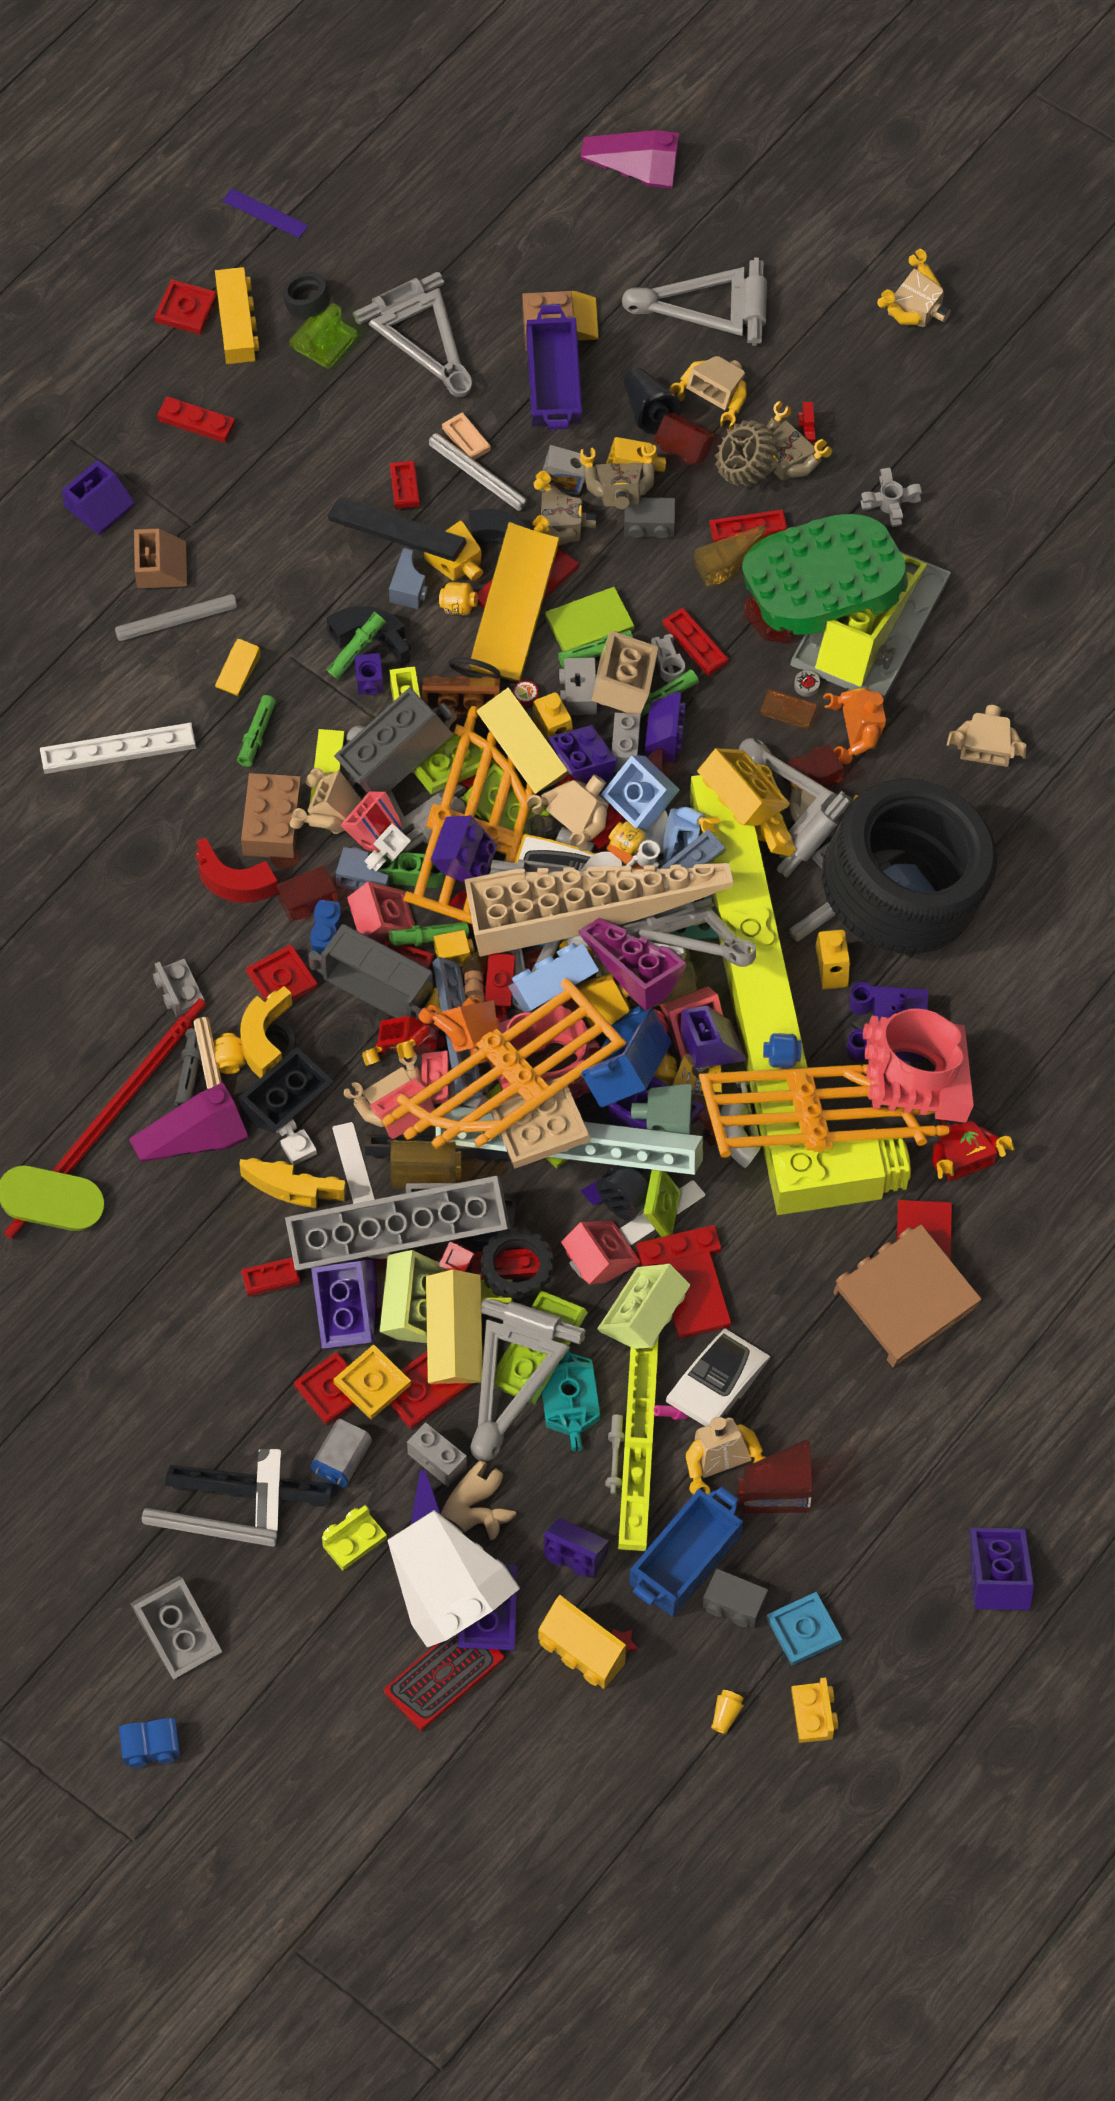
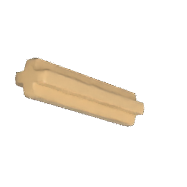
M201 1017L194 1020V1027L207 1089L222 1083L219 1065L215 1059V1046L209 1018Z

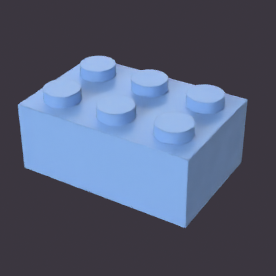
M573 942L557 951L559 957L553 959L551 955L534 965L537 970L531 972L527 969L512 978L514 983L508 987L523 1013L533 1010L564 991L561 986V982L564 979L568 978L576 985L599 971L584 944L576 946Z

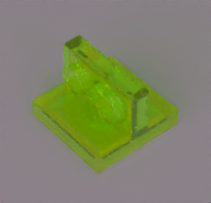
M332 303L325 312L323 311L309 317L289 340V346L330 369L358 335L357 330L342 322L341 307Z

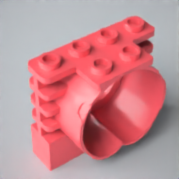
M569 999L512 1039L510 1043L519 1051L580 1006L573 999ZM532 1012L520 1013L512 1019L499 1023L498 1030L503 1034ZM586 1017L538 1049L536 1053L544 1051L548 1045L553 1043L566 1046L590 1029ZM594 1038L574 1052L578 1059L571 1065L558 1071L546 1072L540 1077L545 1082L564 1076L601 1049L599 1043ZM488 1059L491 1069L494 1068L495 1066ZM503 1075L497 1078L502 1090L511 1085ZM583 1076L568 1085L573 1099L591 1092Z
M908 1009L897 1014L895 1013L890 1018L881 1017L880 1021L878 1016L872 1015L869 1024L866 1023L864 1025L863 1039H867L865 1059L869 1060L867 1079H870L871 1082L868 1098L872 1100L873 1109H880L881 1105H887L889 1111H895L896 1107H903L904 1113H911L912 1109H919L920 1115H926L927 1111H934L935 1119L966 1123L974 1105L965 1025L953 1024L938 1015V1013L924 1009ZM912 1052L921 1055L932 1062L935 1070L931 1072L914 1068L904 1063L894 1053Z

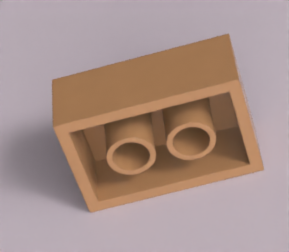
M249 773L241 837L243 856L294 859L297 829L290 826L293 811L300 808L302 793L300 776Z

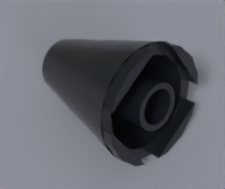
M641 368L633 369L627 373L624 378V385L637 426L647 434H657L668 429L667 425L672 420L676 422L681 414L682 403L679 398Z

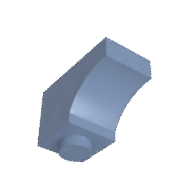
M403 548L389 587V602L419 609L421 600L425 601L427 598L429 587L425 586V575L419 574L413 566V550Z
M343 847L336 870V885L357 890L365 883L372 882L389 887V875L379 871L375 872L373 869L369 870L366 867L368 864L364 861L369 856V852H365L357 847Z

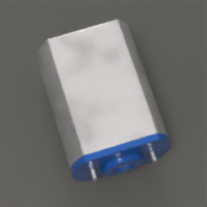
M342 1419L336 1420L311 1463L313 1472L317 1476L342 1488L346 1487L372 1443L371 1436L366 1431Z

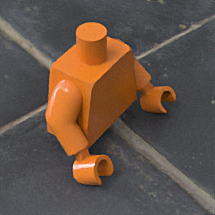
M867 688L849 690L841 693V696L826 693L823 699L831 700V703L824 706L825 708L836 711L841 708L842 703L844 704L843 713L850 749L847 750L838 746L834 749L833 754L839 756L835 761L847 765L852 761L854 754L858 756L869 749L876 748L886 724L883 697L879 692H871Z
M469 997L461 1007L442 1011L440 1015L436 1005H429L427 1008H423L418 1015L419 1019L426 1024H431L434 1020V1025L443 1030L450 1038L456 1052L470 1050V1055L480 1050L476 1043L482 1040V1037L487 1033H492L498 1029L499 1024L495 1013L494 1000L482 1002L480 998L472 999ZM488 1058L484 1059L480 1063L487 1062Z

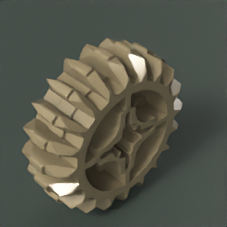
M743 420L741 424L735 423L733 430L727 429L728 435L726 437H721L723 442L717 446L720 451L715 455L718 460L715 465L719 469L718 473L727 482L740 487L743 485L750 487L752 483L758 484L759 478H766L765 472L771 470V463L776 461L773 455L778 452L775 448L778 442L775 440V435L764 424L752 420Z

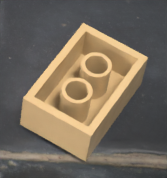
M610 631L601 652L591 701L625 713L641 714L649 696L658 646Z

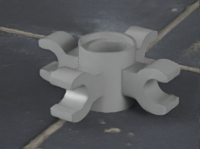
M890 468L880 469L881 492L861 493L862 500L860 503L862 510L867 511L880 506L882 511L890 514L892 527L902 526L901 519H903L901 505L903 502L917 503L921 501L920 494H922L920 484H913L907 488H902L898 482L893 481Z

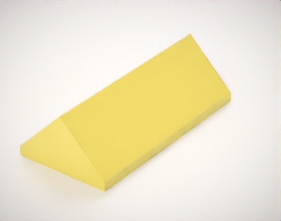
M509 688L476 711L535 794L570 775Z
M449 1270L426 1276L428 1384L481 1383L482 1323L480 1275Z

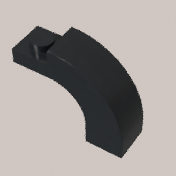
M477 509L468 511L471 533L478 545L492 542L503 544L509 522L528 528L518 517L503 510Z
M355 606L340 610L326 617L327 631L341 649L349 644L357 634L355 631L358 628L361 629L375 611L387 622L373 639L383 643L401 667L410 662L409 651H411V646L405 638V626L391 613L375 607Z

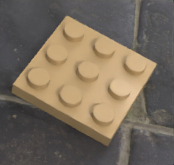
M559 1078L553 1079V1080L548 1081V1082H545V1083H546L548 1086H550L552 1083H554L555 1081H557ZM568 1086L500 1133L514 1169L591 1142ZM516 1093L491 1111L494 1121L502 1120L526 1103V1101L519 1093Z

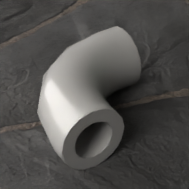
M745 1104L723 1105L720 1114L721 1116L748 1115V1109ZM744 1126L724 1127L727 1138L748 1137ZM760 1147L730 1148V1156L738 1164L746 1168L754 1159Z

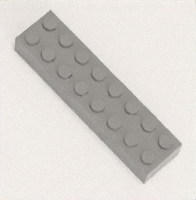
M500 1176L285 1217L295 1271L510 1229Z

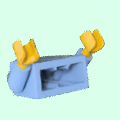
M690 807L671 809L663 837L664 864L698 838L699 826H701L703 833L708 829L712 833L719 832L714 828V824L721 823L718 817L705 818L704 814Z

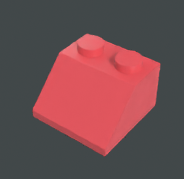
M367 882L348 896L350 911L353 915L357 931L383 945L385 939L390 940V930L412 928L415 923L408 902L403 901L405 891Z
M709 986L660 1003L662 1013L666 1016L664 1020L669 1025L668 1032L681 1059H683L684 1055H689L680 1034L682 1010L709 1006L723 1016L718 994Z
M613 1220L580 1222L561 1242L566 1249L567 1256L574 1261L580 1270L581 1277L588 1284L606 1283L640 1263V1260Z

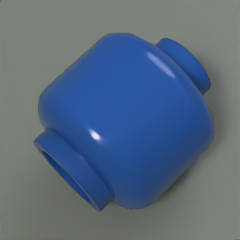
M773 1033L769 1037V1042L763 1043V1058H768V1063L771 1067L793 1068L796 1062H801V1041H797L795 1034Z

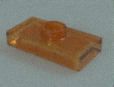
M768 689L760 709V714L808 729L817 704Z

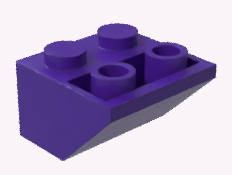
M99 460L94 462L62 489L64 507L98 535L103 533L135 505L117 476Z
M675 692L650 703L645 744V756L649 760L675 763L676 753H681L686 703H681L680 692Z
M592 725L547 738V742L572 777L586 784L593 774L602 778L606 783L612 781L617 759Z
M472 815L449 816L445 818L430 860L444 875L465 883L464 879L488 874L497 844Z
M709 1006L682 1010L680 1034L695 1069L746 1061L745 1053L729 1019Z
M558 1518L544 1535V1556L555 1565L561 1566L563 1564L572 1568V1571L581 1577L589 1576L593 1579L595 1578L608 1553L609 1540Z

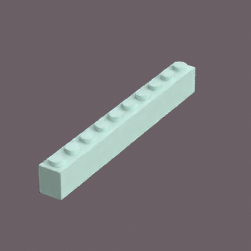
M456 1107L443 1117L460 1121L475 1109ZM489 1112L478 1121H494L491 1112ZM584 1122L591 1142L549 1156L695 1175L703 1161V1136ZM436 1127V1137L442 1135L447 1129ZM461 1132L450 1141L445 1142V1144L507 1151L500 1134L492 1140H488V1143L481 1147H477L474 1140L485 1132Z

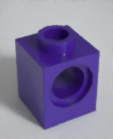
M380 653L355 655L358 695H374L383 692Z

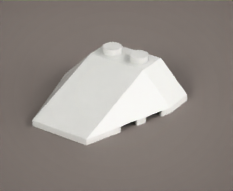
M435 1510L388 1539L411 1624L426 1647L448 1640L495 1610L520 1589L502 1562L498 1559L495 1560L483 1550V1547L472 1542L462 1534L461 1530Z

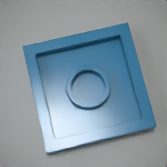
M817 1592L767 1614L766 1619L792 1666L842 1643V1638Z

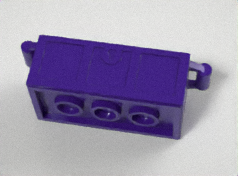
M560 304L541 305L537 319L527 320L526 323L532 426L548 425V430L568 429V424L581 423L582 419L576 317L566 318ZM561 314V318L542 319L541 315Z

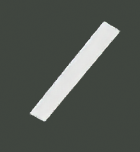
M353 1123L333 1126L332 1129L353 1203L375 1200ZM390 1252L368 1257L369 1260L377 1261L388 1258Z
M692 1180L680 1188L681 1192L676 1215L705 1196V1193L695 1181ZM642 1213L619 1230L631 1246L655 1230V1228ZM570 1261L571 1267L582 1278L580 1270L574 1261Z

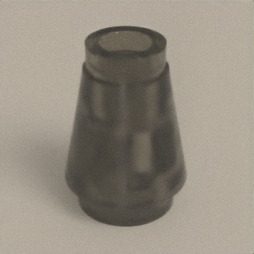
M534 815L528 820L526 825L528 835L548 838L558 834L562 827H566L555 817Z

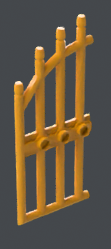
M471 706L464 727L458 724L455 726L454 734L460 736V741L440 806L432 804L425 827L433 830L414 893L406 891L403 898L405 902L472 924L468 896L463 910L448 905L456 879L446 876L439 901L424 897L433 867V862L430 859L445 818L472 815L474 818L490 762L493 758L504 773L489 823L477 818L474 819L497 844L496 851L506 854L504 862L514 863L531 806H527V799L535 794L528 783L526 785L527 789L524 790L515 770L516 766L509 757L506 759L495 746L497 740L491 731L488 733L487 740L473 732L476 723L475 719L478 716L476 712L478 708L476 706ZM472 742L482 748L483 753L465 814L450 810V806L469 743ZM510 785L520 804L513 831L499 826Z
M566 978L561 982L564 991L503 1034L496 1029L492 1033L489 1032L484 1035L482 1040L476 1043L480 1050L412 1098H408L405 1094L399 1095L396 1101L400 1106L393 1110L391 1114L386 1115L381 1122L385 1127L395 1123V1120H399L410 1112L421 1120L403 1133L406 1140L417 1136V1133H421L432 1125L447 1129L442 1135H438L431 1142L435 1149L443 1146L446 1141H450L461 1132H485L474 1140L476 1146L481 1147L488 1143V1140L495 1138L581 1077L584 1069L602 1062L626 1045L627 1042L578 988ZM572 998L580 1006L519 1051L510 1043L512 1039ZM586 1015L595 1023L593 1027L535 1068H532L525 1060ZM601 1033H604L611 1040L609 1044L550 1086L540 1077ZM488 1058L495 1066L431 1113L419 1106L484 1059ZM502 1075L511 1084L460 1121L443 1117ZM516 1093H519L526 1101V1103L502 1120L478 1121Z
M868 1064L863 1066L847 1065L699 1074L719 1152L723 1158L731 1155L730 1148L805 1144L807 1151L824 1152L826 1149H833L832 1142L912 1137L915 1138L917 1145L922 1146L927 1143L926 1137L949 1134V1127L945 1125H937L936 1127L920 1126L914 1117L915 1115H920L919 1109H912L911 1113H904L903 1107H896L895 1111H889L888 1106L880 1107V1109L870 1107L822 1110L820 1099L868 1097L871 1082L870 1079L864 1076L867 1075ZM843 1076L861 1085L858 1087L816 1089L813 1078ZM787 1080L789 1090L715 1095L712 1084ZM793 1101L795 1112L721 1116L718 1105ZM927 1111V1114H926V1115H930V1114H933V1113H935V1112H934V1111ZM902 1116L908 1127L829 1132L826 1121ZM799 1122L802 1133L727 1138L724 1127Z

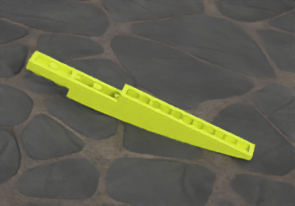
M658 1341L649 1348L634 1349L631 1347L618 1547L621 1550L646 1551Z

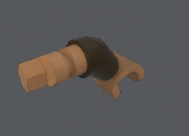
M478 950L465 958L462 964L461 976L466 984V1000L469 997L472 999L480 998L484 1002L483 982L488 969L489 955L479 956ZM509 951L500 952L498 954H509Z

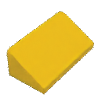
M572 291L573 317H576L577 340H598L596 297Z

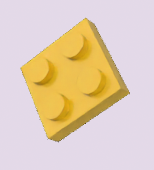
M374 1344L333 1379L334 1384L371 1420L411 1385V1380Z

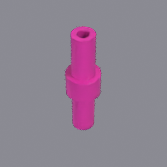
M656 1405L654 1407L655 1416L672 1417L674 1420H685L687 1417H690L674 1406Z

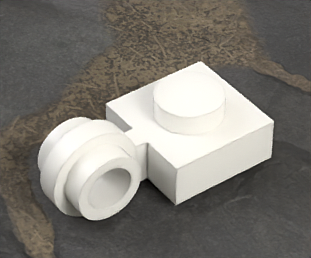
M391 824L373 843L380 852L378 853L374 850L364 861L368 864L366 867L376 872L386 861L383 858L384 855L393 861L411 840L396 826Z
M292 1119L279 1133L281 1136L286 1134L288 1136L280 1142L292 1165L295 1166L317 1155V1150L304 1129L294 1134L293 1131L297 1127Z

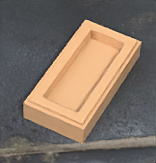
M463 412L442 424V429L455 445L472 459L476 460L491 451L490 444Z

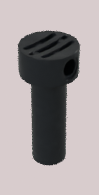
M696 1118L691 1124L690 1135L703 1136L704 1141L708 1137L707 1130L701 1121ZM614 1165L597 1181L598 1195L608 1209L617 1217L625 1221H633L644 1211L652 1169Z

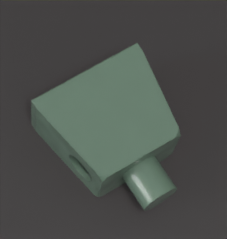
M692 1084L650 1088L648 1090V1103H632L631 1119H647V1130L690 1135Z

